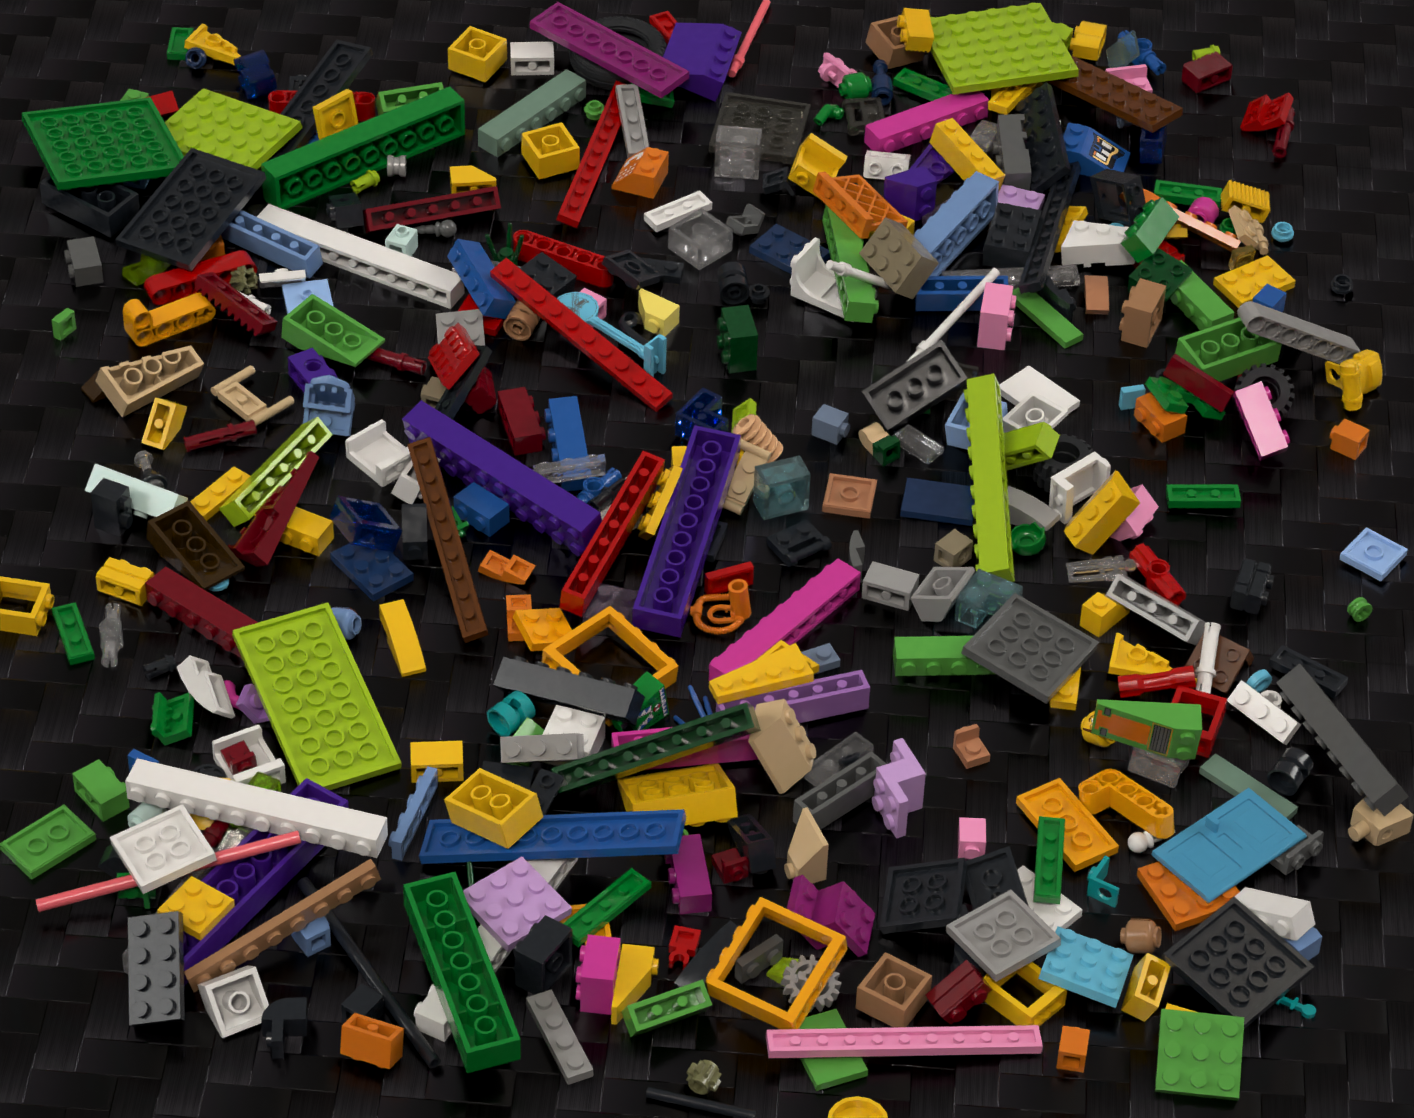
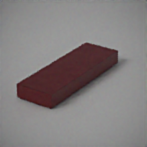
M1177 354L1172 356L1163 373L1164 376L1220 412L1225 410L1234 394L1233 390Z

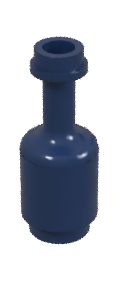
M884 60L874 62L873 71L876 75L871 80L872 100L880 106L889 104L893 98L892 80L885 74L888 66Z

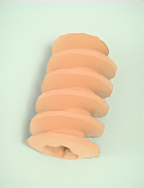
M747 415L733 428V433L741 435L742 440L772 453L766 464L774 462L781 455L783 445L769 428L761 422L757 415Z

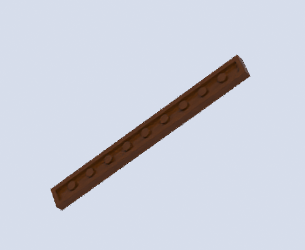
M431 437L407 444L424 504L427 505L428 519L464 642L467 643L489 635Z

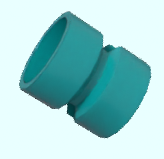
M518 690L510 693L502 702H498L487 712L489 724L496 733L503 737L510 736L517 731L527 717L532 719L535 716L533 703L526 694Z

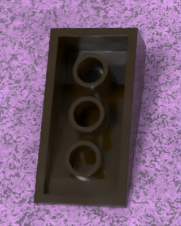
M189 500L148 521L147 540L160 556L202 589L207 590L245 570V566Z

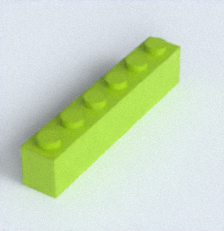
M318 416L302 424L242 484L219 510L233 527L250 520L279 485L283 486L292 477L290 472L294 468H299L307 452L313 451L315 453L333 434Z

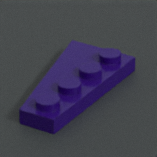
M931 144L927 146L910 168L914 169L925 166L937 180V184L956 172Z

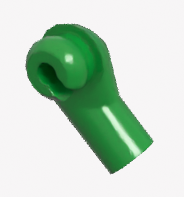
M826 104L813 120L817 125L822 126L827 118L841 119L844 115V110L839 108L838 105Z

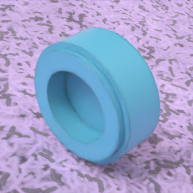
M1262 669L1254 673L1248 679L1247 684L1257 692H1262L1270 685L1272 676L1267 670Z

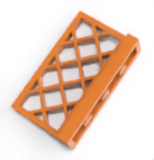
M818 172L813 192L860 239L868 238L870 231H876L885 217L907 227L908 221L860 175L830 177L826 172Z

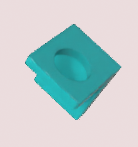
M1105 855L1098 866H1093L1088 874L1087 896L1115 908L1118 902L1119 888L1103 881L1108 874L1110 857ZM1099 888L1107 889L1112 897L1109 898L1102 895Z

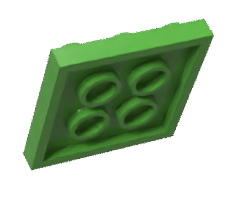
M1161 1009L1155 1092L1238 1101L1244 1017Z

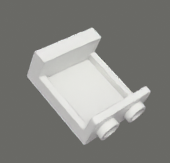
M382 419L350 436L345 441L346 458L381 487L398 479L411 461L408 446H403L387 433L386 422Z
M1095 451L1051 477L1049 507L1060 514V521L1063 524L1068 523L1072 518L1073 505L1094 494L1110 477L1111 465Z
M255 725L212 741L213 759L225 771L226 778L232 779L231 781L265 789L286 783L285 765L281 758L277 760L274 758L263 739L260 725ZM244 740L250 752L253 751L256 756L257 767L232 775L221 756L220 750Z

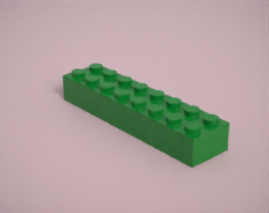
M456 872L403 884L406 912L466 1072L470 1073L520 1060V1036Z

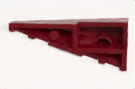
M313 451L307 452L299 468H294L290 472L292 475L290 481L285 486L279 485L259 508L249 526L241 529L240 534L242 536L236 544L228 545L237 558L256 567L269 564L319 459Z

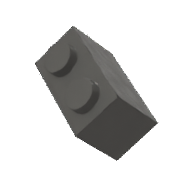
M94 236L67 240L68 250H64L66 264L70 263L68 265L69 277L74 278L76 287L103 283L102 264Z

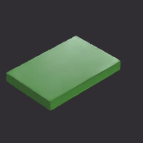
M64 804L1 842L0 850L32 880L94 842L96 834Z
M837 1009L806 1017L799 1029L846 1028ZM862 1057L800 1058L816 1091L868 1076V1069Z

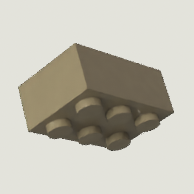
M886 217L859 253L895 293L911 299L915 297L939 264L903 224Z

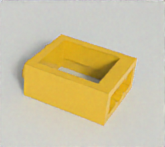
M0 576V602L3 597L35 601L31 613L0 609V631L37 636L40 628L46 624L48 610L53 608L54 595L51 594L50 584Z
M1033 962L997 982L988 974L984 976V979L992 988L985 1002L1016 1026H1041L1065 1006L1067 990L1038 979L1042 969ZM1016 973L1044 993L1043 996L1028 1008L1000 988L1001 985Z

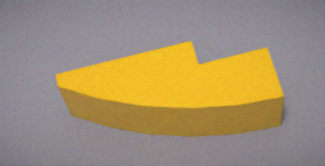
M404 599L380 604V620L387 634V643L401 676L405 677L426 672L420 644Z

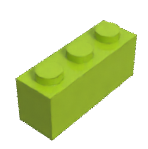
M1045 422L1005 432L1006 470L1051 459L1060 435Z

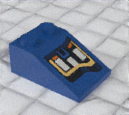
M1068 123L1063 135L1069 163L1079 161L1081 175L1092 176L1105 169L1125 171L1130 152L1091 127Z

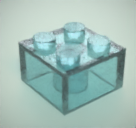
M801 456L755 466L753 502L763 520L808 510L811 474Z

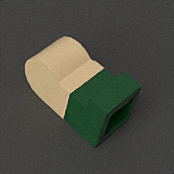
M878 422L859 431L862 445L882 466L900 458V440L895 435L891 437ZM886 451H890L892 454L886 457Z

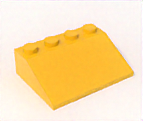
M718 763L617 779L626 812L684 809L686 814L685 825L693 827L702 826L705 822L710 821L727 822L730 818L738 817L735 787Z

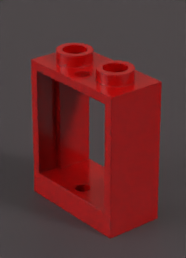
M1178 685L1171 703L1201 704L1202 713L1214 716L1209 731L1202 730L1196 753L1197 755L1209 758L1225 715L1227 698Z

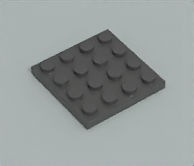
M1014 593L963 646L961 654L1047 704L1097 650L1099 642Z

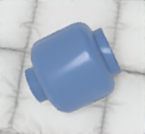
M331 608L345 640L353 639L361 630L362 621L360 616L352 608Z

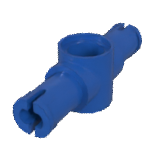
M1128 30L1119 33L1118 41L1127 47L1128 52L1132 55L1131 62L1134 65L1146 64L1156 75L1165 72L1166 64L1156 57V53L1152 51V42L1145 38L1136 39Z
M610 468L601 478H587L583 482V490L578 494L577 498L587 504L589 500L601 492L602 488L610 487L621 479L620 471Z

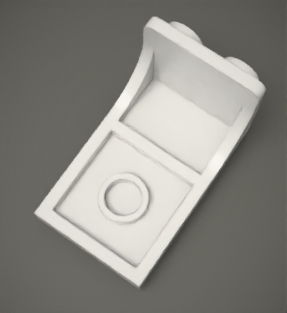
M815 237L810 243L805 244L803 250L798 255L792 258L790 264L792 268V276L790 278L791 296L844 318L834 271L826 268V264L820 255V239Z

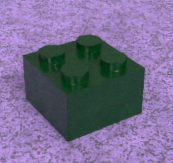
M749 305L721 308V318H717L718 330L720 332V335H717L718 349H722V363L727 364L729 373L757 370L758 333Z

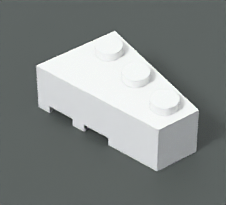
M1074 220L1061 246L1062 269L1069 268V265L1084 264V267H1091V263L1104 262L1105 266L1134 264V258L1121 245L1122 240L1126 236L1124 232L1129 227Z

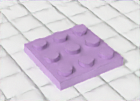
M523 857L516 859L463 890L472 915L507 952L514 949L520 940L523 941L529 934L533 924L539 923L545 915L559 922L571 915L572 907Z

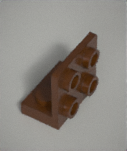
M1204 633L1185 665H1193L1195 678L1198 677L1196 668L1199 667ZM1219 635L1214 666L1216 676L1212 680L1211 687L1227 694L1243 664L1249 667L1252 664L1254 656L1251 651Z

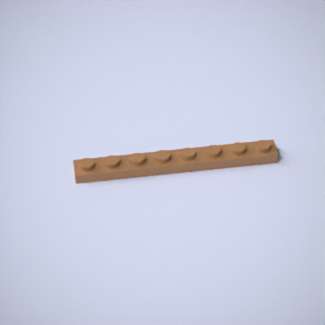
M369 859L185 970L184 976L193 992L199 990L198 984L234 971L237 966L247 960L256 958L260 952L270 946L279 944L283 938L293 932L302 930L313 920L325 916L331 909L350 901L354 895L364 889L373 887L376 882L381 880L373 861Z

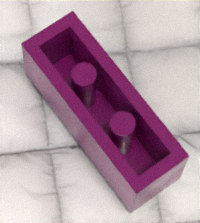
M700 834L683 835L679 853L664 854L665 863L671 866V868H668L669 884H674L675 887L672 888L673 904H678L680 914L709 912L712 909V891Z

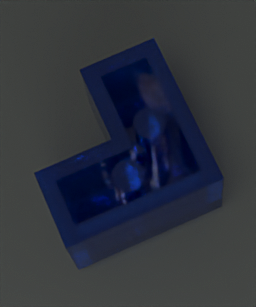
M705 388L698 391L676 413L675 435L689 441L694 425L728 432L729 419L722 416V396Z

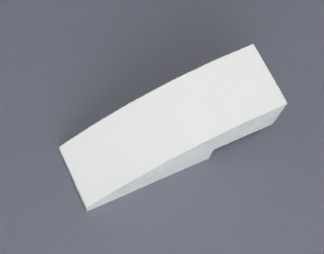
M190 655L177 666L183 683L198 703L212 713L231 719L235 717L222 675L212 673L208 661Z

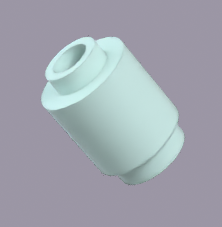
M142 802L128 815V825L131 828L167 810L166 808Z

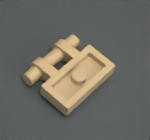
M1234 205L1228 212L1237 238L1251 250L1256 248L1260 254H1267L1269 244L1267 238L1263 236V226L1259 224L1258 220H1252L1251 215L1246 210H1241Z

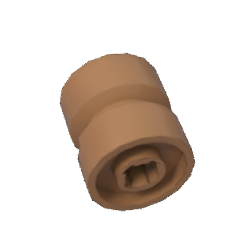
M517 300L505 319L503 327L505 332L513 339L526 340L529 339L541 318L520 300Z

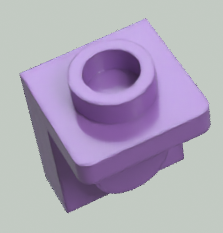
M253 684L244 685L236 706L254 724L269 721Z

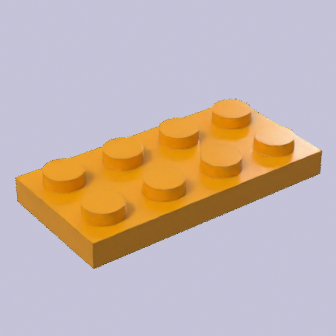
M1057 778L1017 796L1016 804L1037 829L1039 816L1065 819L1063 859L1074 872L1101 861L1105 855L1109 857L1118 853L1119 845L1061 778Z

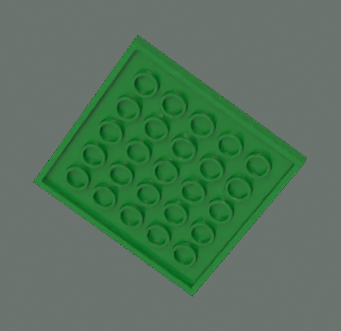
M151 97L22 112V122L58 190L93 187L103 184L113 185L118 182H135L142 179L166 177L184 157Z

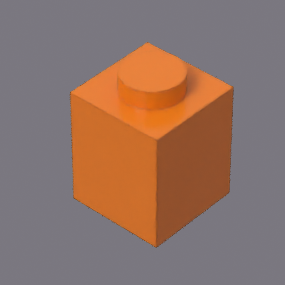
M1344 419L1338 426L1335 425L1330 433V439H1332L1330 449L1356 460L1367 446L1370 430Z
M1062 1027L1056 1068L1084 1073L1090 1030L1079 1027Z

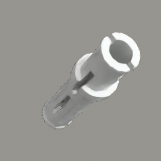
M1209 622L1204 625L1205 630L1199 667L1196 668V674L1198 675L1196 690L1209 694L1211 693L1212 680L1216 676L1214 666L1221 625L1211 622V626Z

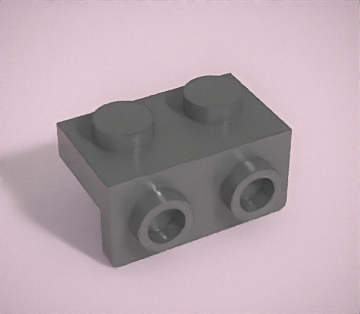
M1297 825L1300 830L1306 833L1307 837L1269 863L1285 875L1294 869L1298 870L1311 856L1315 857L1322 850L1324 833L1321 830L1312 835L1300 825Z

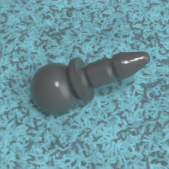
M444 220L441 223L436 221L435 225H420L413 228L417 229L419 234L436 233V237L442 235L446 238L454 236L457 231L456 224L452 220Z

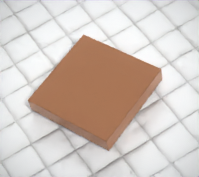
M830 473L822 512L870 519L877 480Z

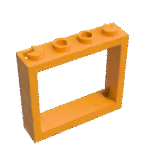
M608 606L551 643L542 652V662L548 664L551 669H557L560 666L571 670L572 674L578 675L581 671L568 661L564 655L609 627L657 670L652 676L664 684L665 689L677 680L678 665L675 660L662 652L656 643L651 642L645 637L639 628L634 627L625 619L622 613L617 612L612 606ZM605 718V723L611 726L612 720Z
M760 897L755 905L752 904L748 909L743 925H739L736 928L730 946L722 950L716 968H712L707 974L708 994L779 1029H799L846 953V936ZM764 916L828 946L788 1012L723 982Z

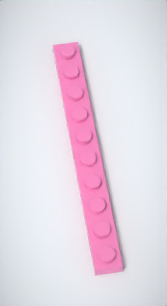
M1039 1025L778 1029L766 1031L768 1058L1041 1054L1043 1048Z

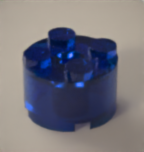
M263 49L233 59L237 71H240L241 74L238 76L240 86L244 88L248 100L276 91L275 75L273 69H270L268 64L270 61Z

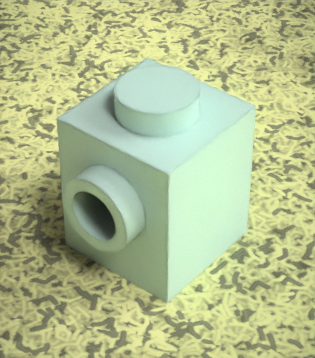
M396 224L385 239V247L412 256L418 248L417 229Z

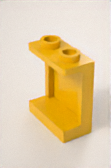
M810 133L799 146L788 179L819 198L813 192L818 172H826L830 177H836L838 170L846 162L848 156Z

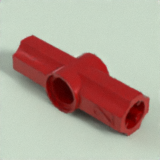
M1144 543L1137 545L1130 552L1129 558L1146 578V587L1177 606L1180 605L1186 598V592L1169 572V563L1158 559L1149 546H1145Z

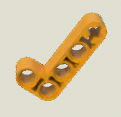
M202 293L192 294L150 311L138 299H131L123 307L124 329L139 347L147 346L210 321L216 314L215 307L205 296H202Z
M1105 769L1084 780L1078 786L1079 800L1091 814H1097L1111 807L1156 838H1169L1175 832L1174 810L1172 806L1116 769Z

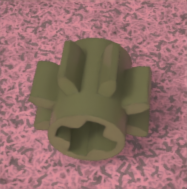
M244 265L237 267L236 271L230 273L232 277L229 284L237 291H242L246 295L250 294L251 290L258 288L256 284L259 277L253 271L254 268L246 269Z
M700 1060L698 1064L692 1062L686 1072L688 1074L686 1080L689 1087L698 1094H708L710 1090L715 1092L721 1083L719 1078L722 1074L719 1073L718 1066L710 1060Z

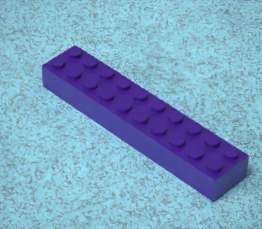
M422 400L402 419L405 427L404 432L408 436L409 443L431 437L436 455L441 459L439 466L444 468L450 476H457L466 486L473 482L508 503L509 510L515 513L521 521H528L540 533L545 532L557 544H564L576 556H582L602 522L599 511Z
M694 425L680 466L683 470L668 502L633 606L632 625L634 627L681 638L740 456L741 435Z
M308 778L290 793V795L349 808L348 800ZM254 829L237 846L278 836V834ZM301 840V843L217 865L201 881L233 898L235 907L201 941L183 931L184 971L222 949L324 845L312 844ZM184 976V986H185L188 982H187V980H186V978H185V976Z

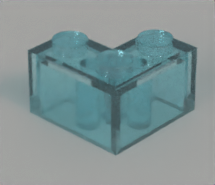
M978 569L956 599L954 620L977 629L987 614L993 616L1014 593L1022 597L1023 586Z

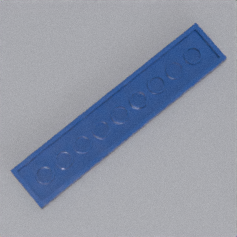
M684 809L543 815V818L509 849L451 823L450 819L429 820L419 858L421 864L468 861H514L520 857H523L525 860L678 854L686 814Z

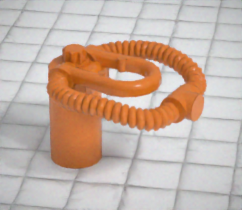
M735 579L728 584V594H706L700 596L695 604L690 606V615L693 617L696 627L701 631L714 635H724L738 629L744 623V620L748 619L751 615L747 582L743 579ZM711 600L730 601V605L720 604L711 607L707 612L709 621L714 624H732L729 627L722 628L707 626L701 621L703 604L711 602ZM720 610L726 613L731 611V617L715 618L713 613Z

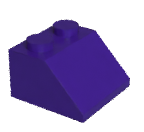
M925 166L886 176L883 198L903 216L915 221L934 215L937 180Z

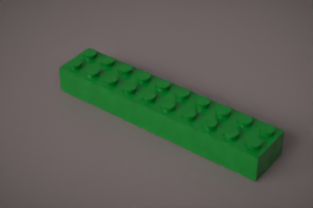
M449 86L261 164V170L265 172L267 178L262 183L263 198L268 204L285 210L348 184L352 180L365 175L367 170L379 171L386 168L388 155H393L394 157L406 155V159L463 136L465 135L464 99Z

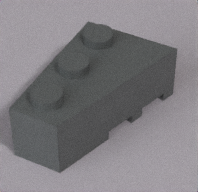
M1024 114L998 115L996 140L992 141V154H996L994 162L1005 174L1002 185L1030 190L1032 172L1029 149H1026L1024 139H1027V133L1023 132Z

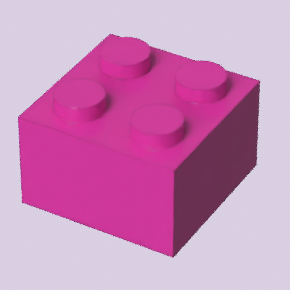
M588 935L586 945H581L580 962L583 963L577 967L576 983H580L577 984L576 1000H580V1012L611 1015L620 960L621 938Z

